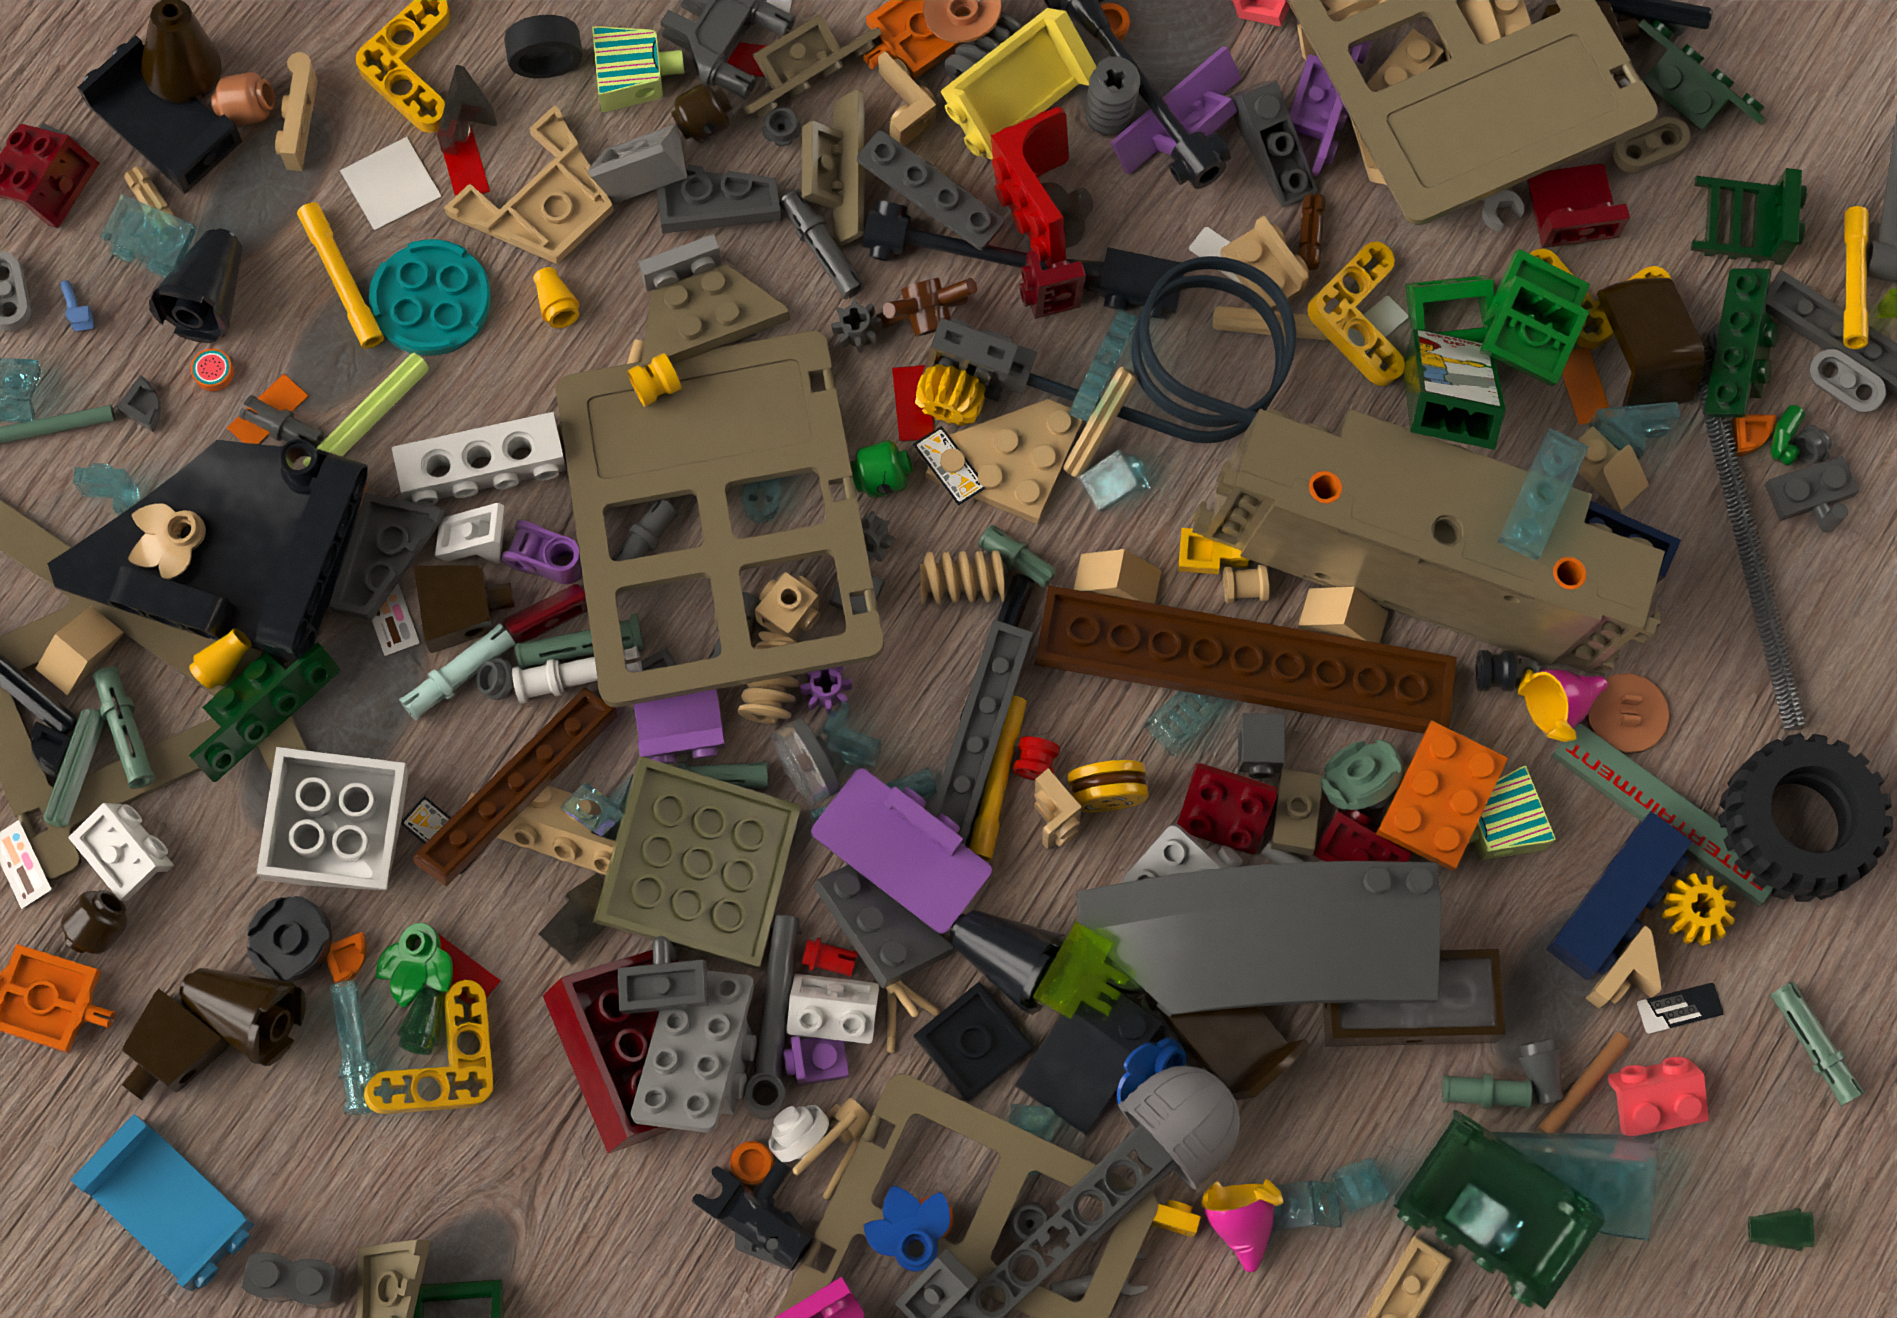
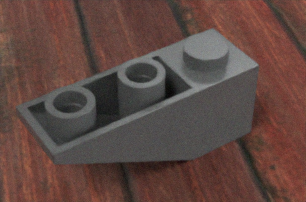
M1277 80L1260 82L1228 96V98L1233 100L1237 108L1234 117L1240 133L1281 207L1303 199L1307 194L1318 192Z

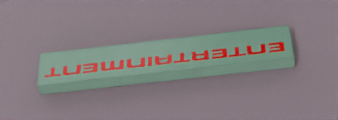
M1581 723L1574 728L1577 736L1576 740L1562 741L1551 757L1641 821L1652 811L1692 841L1685 854L1757 906L1763 904L1773 890V887L1766 885L1764 888H1761L1752 882L1755 875L1748 868L1742 872L1734 863L1739 857L1734 849L1728 851L1723 840L1728 836L1726 827L1720 828L1719 822Z

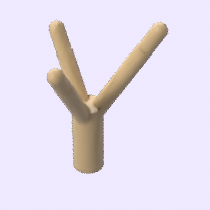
M901 980L886 987L887 1052L890 1054L895 1052L896 996L912 1017H917L919 1014L913 1002L934 1016L940 1014L939 1008L905 986Z

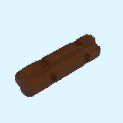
M1307 194L1303 201V218L1301 219L1299 242L1300 252L1298 255L1304 260L1308 270L1318 269L1321 259L1320 246L1322 245L1323 211H1325V197L1321 194Z

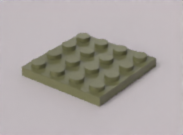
M641 756L637 760L593 922L653 940L658 936H665L674 946L749 968H760L802 805Z

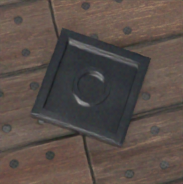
M980 982L975 984L913 1035L915 1041L967 1103L971 1102L1034 1050L1031 1042Z

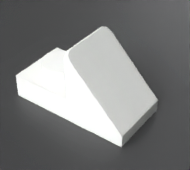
M494 503L444 517L438 527L435 557L449 562L476 554L495 564H500L504 536V505Z

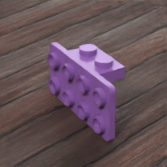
M866 769L856 770L812 826V836L934 931L940 934L946 933L989 878L992 872L991 866L961 843L963 838L957 834L961 828L942 813L936 818L923 807L927 802L908 787L903 792L895 786L891 789Z

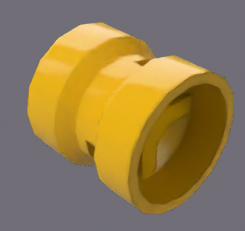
M665 353L653 357L651 363L644 367L637 365L627 370L630 382L644 407L656 402L659 395L664 393L671 395L682 389L675 369Z

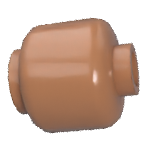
M253 71L221 78L216 86V93L212 94L211 99L216 115L220 117L225 114L235 123L236 127L265 121L270 114V110L275 106V97L271 84L267 79H262L260 75Z

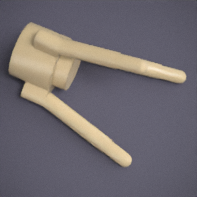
M848 1098L842 1106L835 1104L825 1114L829 1118L830 1124L828 1128L830 1132L793 1168V1173L799 1175L834 1140L838 1138L847 1144L852 1139L851 1146L823 1194L825 1200H830L838 1187L871 1118L868 1112L851 1098Z

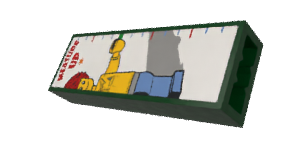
M1412 328L1404 360V380L1411 433L1495 450L1506 409L1495 359L1480 352L1483 343Z

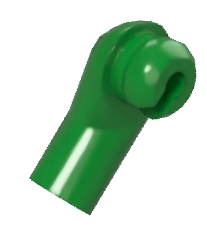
M1797 405L1788 406L1775 425L1770 449L1772 458L1775 461L1780 460L1786 466L1791 465L1800 452L1798 446L1790 443V440L1805 418L1804 410Z

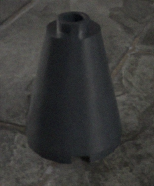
M222 228L206 231L153 291L149 299V310L161 325L167 320L176 326L174 331L176 335L201 343H213L217 341L219 336L222 335L224 337L230 325L242 255V245L235 234Z
M971 910L967 915L960 914L950 931V935L954 937L953 947L1022 1011L1031 1015L1039 1012L1044 1007L1037 1003L1044 993L1052 997L1057 990L1072 957V954L1065 949L1066 946H1073V941L1065 937V935L977 910Z

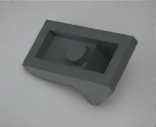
M946 1248L902 1294L895 1304L908 1318H943L972 1289L978 1280Z

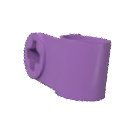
M518 520L516 522L515 529L517 533L509 551L503 552L501 560L505 564L521 572L536 574L560 584H572L582 577L579 547L573 539L545 530L539 525L528 521ZM569 554L574 556L573 560L566 566L555 565V561L561 555Z

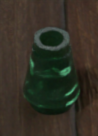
M423 988L415 998L397 1031V1035L400 1037L398 1042L400 1048L418 1055H430L433 1047L439 1045L443 1000L445 997L442 992L432 988Z
M1799 1207L1757 1216H1748L1749 1242L1801 1252L1803 1247H1813L1814 1221L1812 1212H1801Z

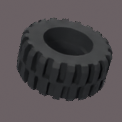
M1801 733L1788 735L1783 741L1776 739L1766 744L1761 750L1756 751L1744 762L1727 782L1729 788L1722 793L1719 805L1725 811L1718 817V822L1720 823V828H1727L1728 836L1723 839L1728 851L1735 850L1739 859L1734 863L1742 872L1748 868L1755 875L1752 882L1761 888H1764L1766 885L1773 887L1771 894L1774 897L1786 899L1793 894L1796 902H1810L1815 897H1818L1820 900L1833 897L1868 874L1878 864L1877 859L1885 854L1890 843L1885 836L1893 831L1894 818L1885 814V811L1892 807L1890 794H1882L1879 788L1884 783V780L1878 771L1872 774L1865 765L1870 761L1862 753H1859L1856 757L1848 752L1850 745L1840 740L1831 745L1827 744L1828 738L1825 735L1812 734L1805 740ZM1783 784L1804 785L1820 793L1829 802L1838 822V838L1836 845L1831 850L1825 853L1805 851L1794 846L1782 836L1774 823L1771 812L1772 795L1779 786Z

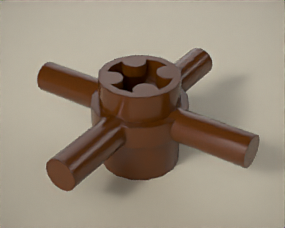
M939 278L918 282L901 289L903 299L886 302L883 305V312L878 313L876 317L881 318L883 328L910 319L915 337L934 333L937 330L940 318L951 319L948 308L966 304L968 296L977 292V285L972 278L942 288Z

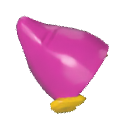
M1527 669L1521 677L1518 695L1524 696L1533 723L1547 734V737L1568 742L1577 739L1574 728L1589 714L1593 702L1607 689L1608 682L1602 676L1586 677L1566 670L1543 669L1534 674L1533 670Z
M1268 1179L1264 1180V1184L1251 1183L1222 1187L1216 1181L1204 1192L1200 1206L1204 1208L1210 1225L1234 1251L1246 1272H1255L1263 1259L1273 1229L1275 1206L1284 1203L1281 1191Z

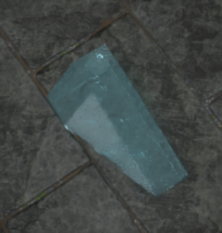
M1480 1132L1478 1137L1476 1176L1522 1197L1530 1196L1552 1206V1211L1565 1217L1569 1214L1591 1224V1229L1604 1235L1649 1241L1657 1184L1660 1140L1618 1134Z

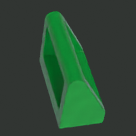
M1485 275L1405 283L1411 328L1424 331L1423 303L1477 297L1483 324V320L1494 298L1493 279ZM1483 324V327L1434 333L1483 343L1490 327Z

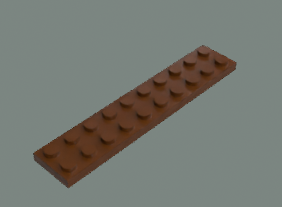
M1048 585L1034 665L1424 734L1431 720L1449 729L1457 657Z

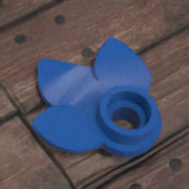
M1165 1038L1155 1044L1145 1043L1132 1051L1123 1066L1127 1072L1122 1076L1118 1084V1104L1124 1101L1131 1092H1134L1141 1083L1143 1084L1156 1073L1171 1067L1184 1066L1186 1053L1181 1049L1180 1043L1173 1038Z
M892 1186L886 1195L883 1205L884 1220H874L864 1224L866 1239L877 1253L895 1257L904 1269L913 1272L923 1271L936 1259L938 1254L937 1241L949 1229L950 1211L948 1202L943 1193L939 1192L920 1204L906 1190ZM915 1241L922 1243L925 1247L924 1253L917 1258L910 1256L907 1252L908 1246Z

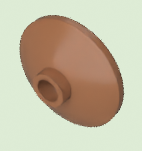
M925 0L923 5L924 19L930 31L940 39L953 43H967L982 38L996 26L1002 11L1001 0ZM962 14H969L965 17H959Z

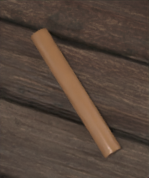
M1616 1032L1563 1096L1564 1099L1558 1102L1537 1129L1543 1136L1552 1139L1630 1044L1626 1036Z

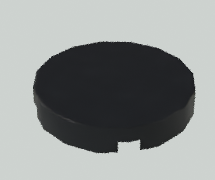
M294 896L273 899L258 910L249 924L247 935L250 938L247 951L256 969L274 980L293 982L307 978L320 968L329 954L333 937L330 920L322 908L304 897Z

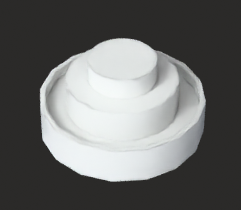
M816 1105L799 1106L796 1108L790 1106L783 1109L774 1119L769 1149L781 1162L802 1159L824 1138L829 1126V1118Z

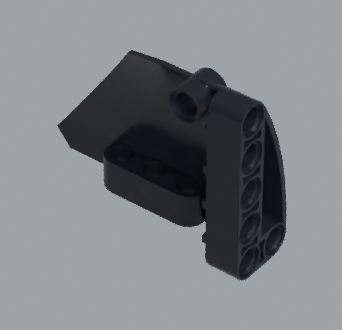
M304 439L290 440L284 446L216 440L146 497L66 552L48 562L54 586L56 589L217 641L227 635L233 628H236L250 639L252 648L295 662L315 644L325 618L357 519L367 480L368 465L314 448L310 442ZM303 456L311 457V461L306 468L301 470L293 469V464L298 458ZM163 503L175 512L183 510L192 511L204 521L206 533L202 543L192 551L191 563L183 574L174 579L167 580L162 578L159 566L156 568H143L128 560L130 553L145 534L132 518V513L142 507ZM190 526L185 527L181 531V538L189 535L191 531Z

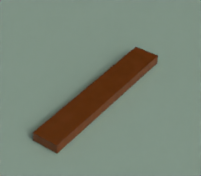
M584 687L413 855L414 863L447 887L617 718L616 708L608 706L600 697Z

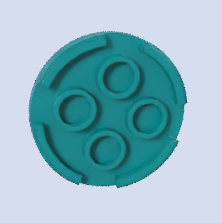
M425 239L408 243V247L393 254L385 263L382 262L374 273L369 289L370 310L383 336L399 349L422 356H436L453 352L474 339L488 319L492 296L487 274L480 263L467 252V249L455 243L439 239Z

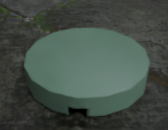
M1374 740L1376 744L1368 745L1364 741H1360L1339 750L1327 762L1324 768L1326 772L1324 779L1321 777V786L1331 804L1341 809L1358 810L1371 807L1394 792L1404 777V763L1394 745L1384 740Z

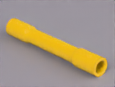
M311 202L303 205L298 209L297 215L310 242L316 247L347 311L348 320L361 347L369 349L379 345L384 340V336L370 308L365 304L333 238V232L319 203Z
M1853 206L1844 213L1846 309L1843 314V344L1850 349H1860L1867 346L1869 331V313L1867 310L1869 211L1862 206Z
M1015 695L1012 696L987 774L979 814L974 823L969 849L984 861H992L1000 827L999 817L1016 740L1020 735L1027 704L1024 698Z

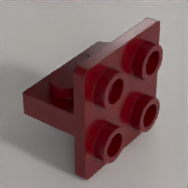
M1195 763L1177 824L1192 836L1252 855L1256 854L1273 808L1278 788L1209 765Z

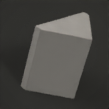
M673 124L604 149L588 169L590 177L614 203L687 178L677 125Z

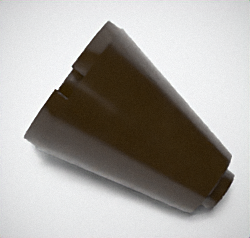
M161 0L151 10L141 60V72L148 88L153 94L165 101L176 103L190 102L189 98L201 94L203 98L210 94L220 80L222 73L221 58L194 13L184 1Z
M199 968L193 973L188 974L180 987L182 1005L251 1062L263 1066L274 1064L290 1049L294 1039L288 1036L294 1024L302 1025L305 1016V992L291 982Z

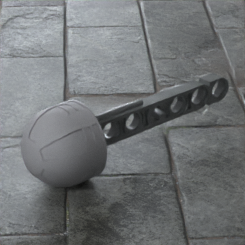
M1177 1066L1162 1070L1151 1076L1143 1084L1141 1083L1134 1092H1131L1124 1101L1118 1104L1120 1110L1135 1130L1056 1202L1061 1209L974 1288L969 1302L964 1297L944 1318H954L957 1316L966 1318H1003L1087 1239L1094 1244L1172 1171L1187 1185L1197 1190L1200 1187L1199 1185L1208 1180L1209 1176L1216 1172L1227 1160L1237 1141L1240 1126L1239 1111L1236 1101L1227 1086L1213 1074L1190 1066ZM1132 1151H1135L1140 1163L1152 1170L1147 1176H1144L1138 1163L1127 1157ZM1118 1166L1130 1167L1136 1175V1183L1128 1191L1117 1190L1111 1183V1173ZM1090 1195L1099 1198L1104 1207L1103 1215L1096 1221L1083 1219L1078 1212V1204L1082 1198ZM1054 1227L1057 1231H1060L1065 1227L1070 1233L1066 1238L1069 1247L1063 1250L1057 1246L1051 1250L1047 1256L1055 1261L1050 1266H1046L1041 1254L1029 1246L1033 1242L1038 1241L1039 1246L1042 1248L1051 1238L1047 1232L1050 1228ZM1026 1255L1034 1258L1039 1267L1038 1275L1035 1279L1028 1282L1020 1281L1013 1273V1264L1016 1259ZM988 1286H997L1006 1295L1005 1305L998 1312L986 1311L980 1304V1295Z

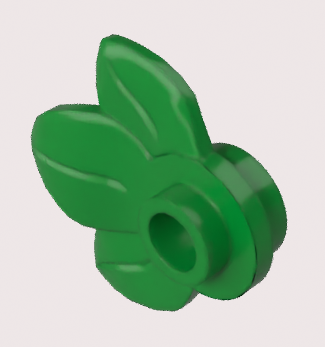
M415 923L403 931L399 942L387 947L383 951L377 963L376 978L390 980V990L393 998L401 1007L407 1008L423 990L425 985L442 992H448L452 984L453 963L450 955L441 949V942L437 931L425 923ZM420 937L421 945L417 950H414L415 942Z

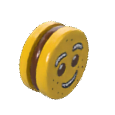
M1111 760L1092 763L1075 768L1067 775L1068 785H1072L1070 791L1075 800L1081 805V812H1105L1125 809L1139 805L1149 797L1148 787L1145 785L1146 780L1144 778L1146 776L1145 766L1142 762L1136 760Z

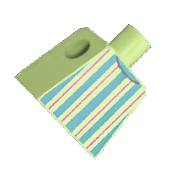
M592 27L598 95L602 112H609L660 99L663 96L661 76L685 74L682 50L659 52L656 31L650 29Z
M1526 766L1520 767L1498 779L1468 844L1474 842L1478 854L1483 860L1543 851L1548 849L1556 840Z

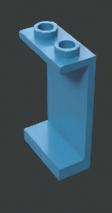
M135 1114L70 1179L82 1192L92 1196L178 1279L176 1282L182 1288L193 1291L196 1287L201 1289L210 1283L219 1272V1268L216 1265L228 1253L234 1255L240 1251L251 1237L248 1232L254 1224L145 1120Z

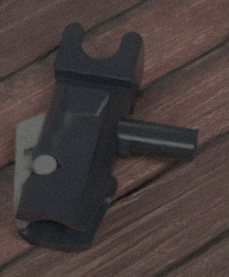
M778 1159L755 1192L721 1167L715 1166L712 1169V1175L722 1184L721 1195L715 1199H708L701 1194H695L692 1198V1203L735 1232V1248L738 1251L784 1269L794 1270L813 1240V1236L796 1221L790 1211L782 1212L774 1206L776 1200L773 1198V1195L791 1171L789 1166Z

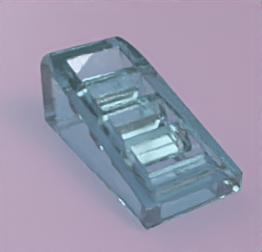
M1179 691L1146 720L1144 728L1174 756L1232 700L1214 697L1217 702L1212 706L1201 694ZM1191 696L1206 712L1200 715L1186 699ZM1178 706L1194 721L1191 725L1175 711ZM1167 717L1183 731L1180 735L1176 734L1164 722Z

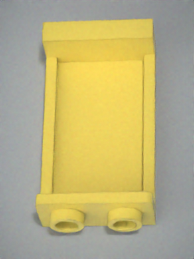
M1046 8L940 92L947 102L945 105L946 112L955 123L960 124L966 135L964 142L968 149L975 156L993 159L991 135L1000 132L1006 127L1014 126L1035 117L1037 114L1048 109L1078 84L1089 86L1090 77L1097 66L1067 12Z

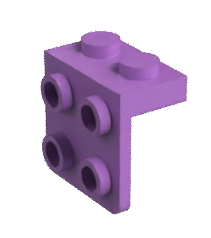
M717 689L634 704L640 757L670 764L676 762L675 756L692 753L693 759H702L717 756V749L726 748Z

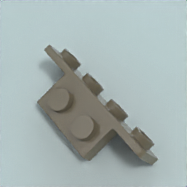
M819 14L757 51L752 56L772 90L742 107V113L745 116L755 112L759 118L778 106L775 99L788 92L790 97H794L809 88L811 85L808 79L820 72L824 78L843 67L840 59L853 52L856 58L876 46L873 39L882 34L879 27L866 31L840 47L822 15Z
M858 89L834 102L833 128L813 120L802 126V199L833 209V239L839 247L862 237L865 226L864 167L857 162V155L865 147L864 92Z

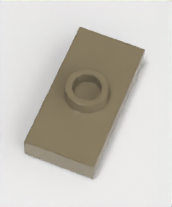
M1282 768L1279 776L1270 849L1309 856L1313 855L1322 790L1321 777L1323 778V775Z

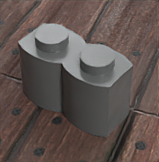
M262 1252L248 1256L241 1288L256 1297L270 1302L295 1300L311 1308L328 1309L339 1305L345 1274L320 1260L302 1259L292 1262L281 1255Z

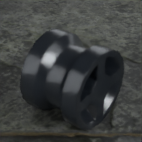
M1479 650L1477 652L1475 678L1478 691H1488L1491 687H1500L1503 691L1514 690L1516 683V657L1513 650H1503L1500 654H1491L1488 650Z

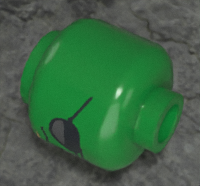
M890 440L858 449L855 460L850 461L853 480L858 492L864 491L870 498H879L903 491L907 485V475L913 473V466L908 451H900L898 446Z

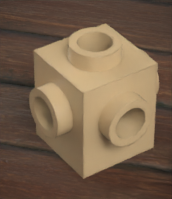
M784 572L778 581L775 579L770 580L759 596L761 602L755 609L756 622L769 632L778 633L791 639H795L801 630L808 632L820 616V611H818L819 595L816 594V587L806 578L800 575L794 578L787 572Z

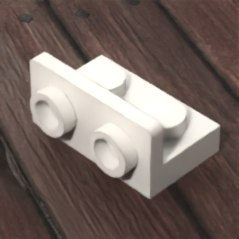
M103 803L68 838L120 901H128L157 872H168L174 865L166 856L168 854L166 846L155 836L149 835L141 826L142 818L135 809L127 804Z
M795 973L790 993L787 1033L797 1036L870 1044L873 1040L879 983Z

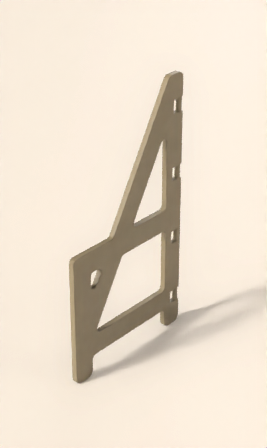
M0 500V551L55 588L47 563L71 547ZM62 590L59 591L69 597V604L66 607L0 636V654L24 673L37 667L54 635L92 605L124 631L123 635L213 696L225 688L251 662L258 659L264 653L251 647L246 651L225 685H218L214 689H209L193 676L189 666L194 661L193 656L216 642V640L177 629ZM0 686V782L17 820L20 821L46 879L49 881L58 880L78 870L82 861L81 856L68 837L77 826L81 825L103 803L128 804L201 771L200 767L189 755L215 733L220 726L211 718L145 748L155 781L143 788L132 789L129 787L121 759L87 774L68 826L59 828L51 826L46 822L49 829L36 836L27 815L41 810L44 816L54 787L51 786L46 773L38 766L33 757L31 737L14 697ZM292 715L255 747L260 749L271 773L273 771L276 747L308 751Z

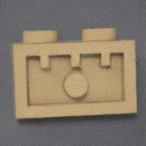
M1265 216L1256 220L1254 229L1221 248L1220 255L1222 257L1247 263L1268 275L1281 288L1288 301L1304 293L1309 279V270L1306 263L1299 255H1293L1286 245V239L1281 229L1276 224L1271 225ZM1235 274L1243 285L1259 294L1273 311L1278 309L1272 298L1260 286L1245 277Z
M1048 768L1035 779L1034 795L1037 800L1034 803V807L1044 820L1048 822L1043 828L1042 844L1047 850L1055 844L1062 848L1079 833L1077 827L1080 824L1082 809L1081 805Z

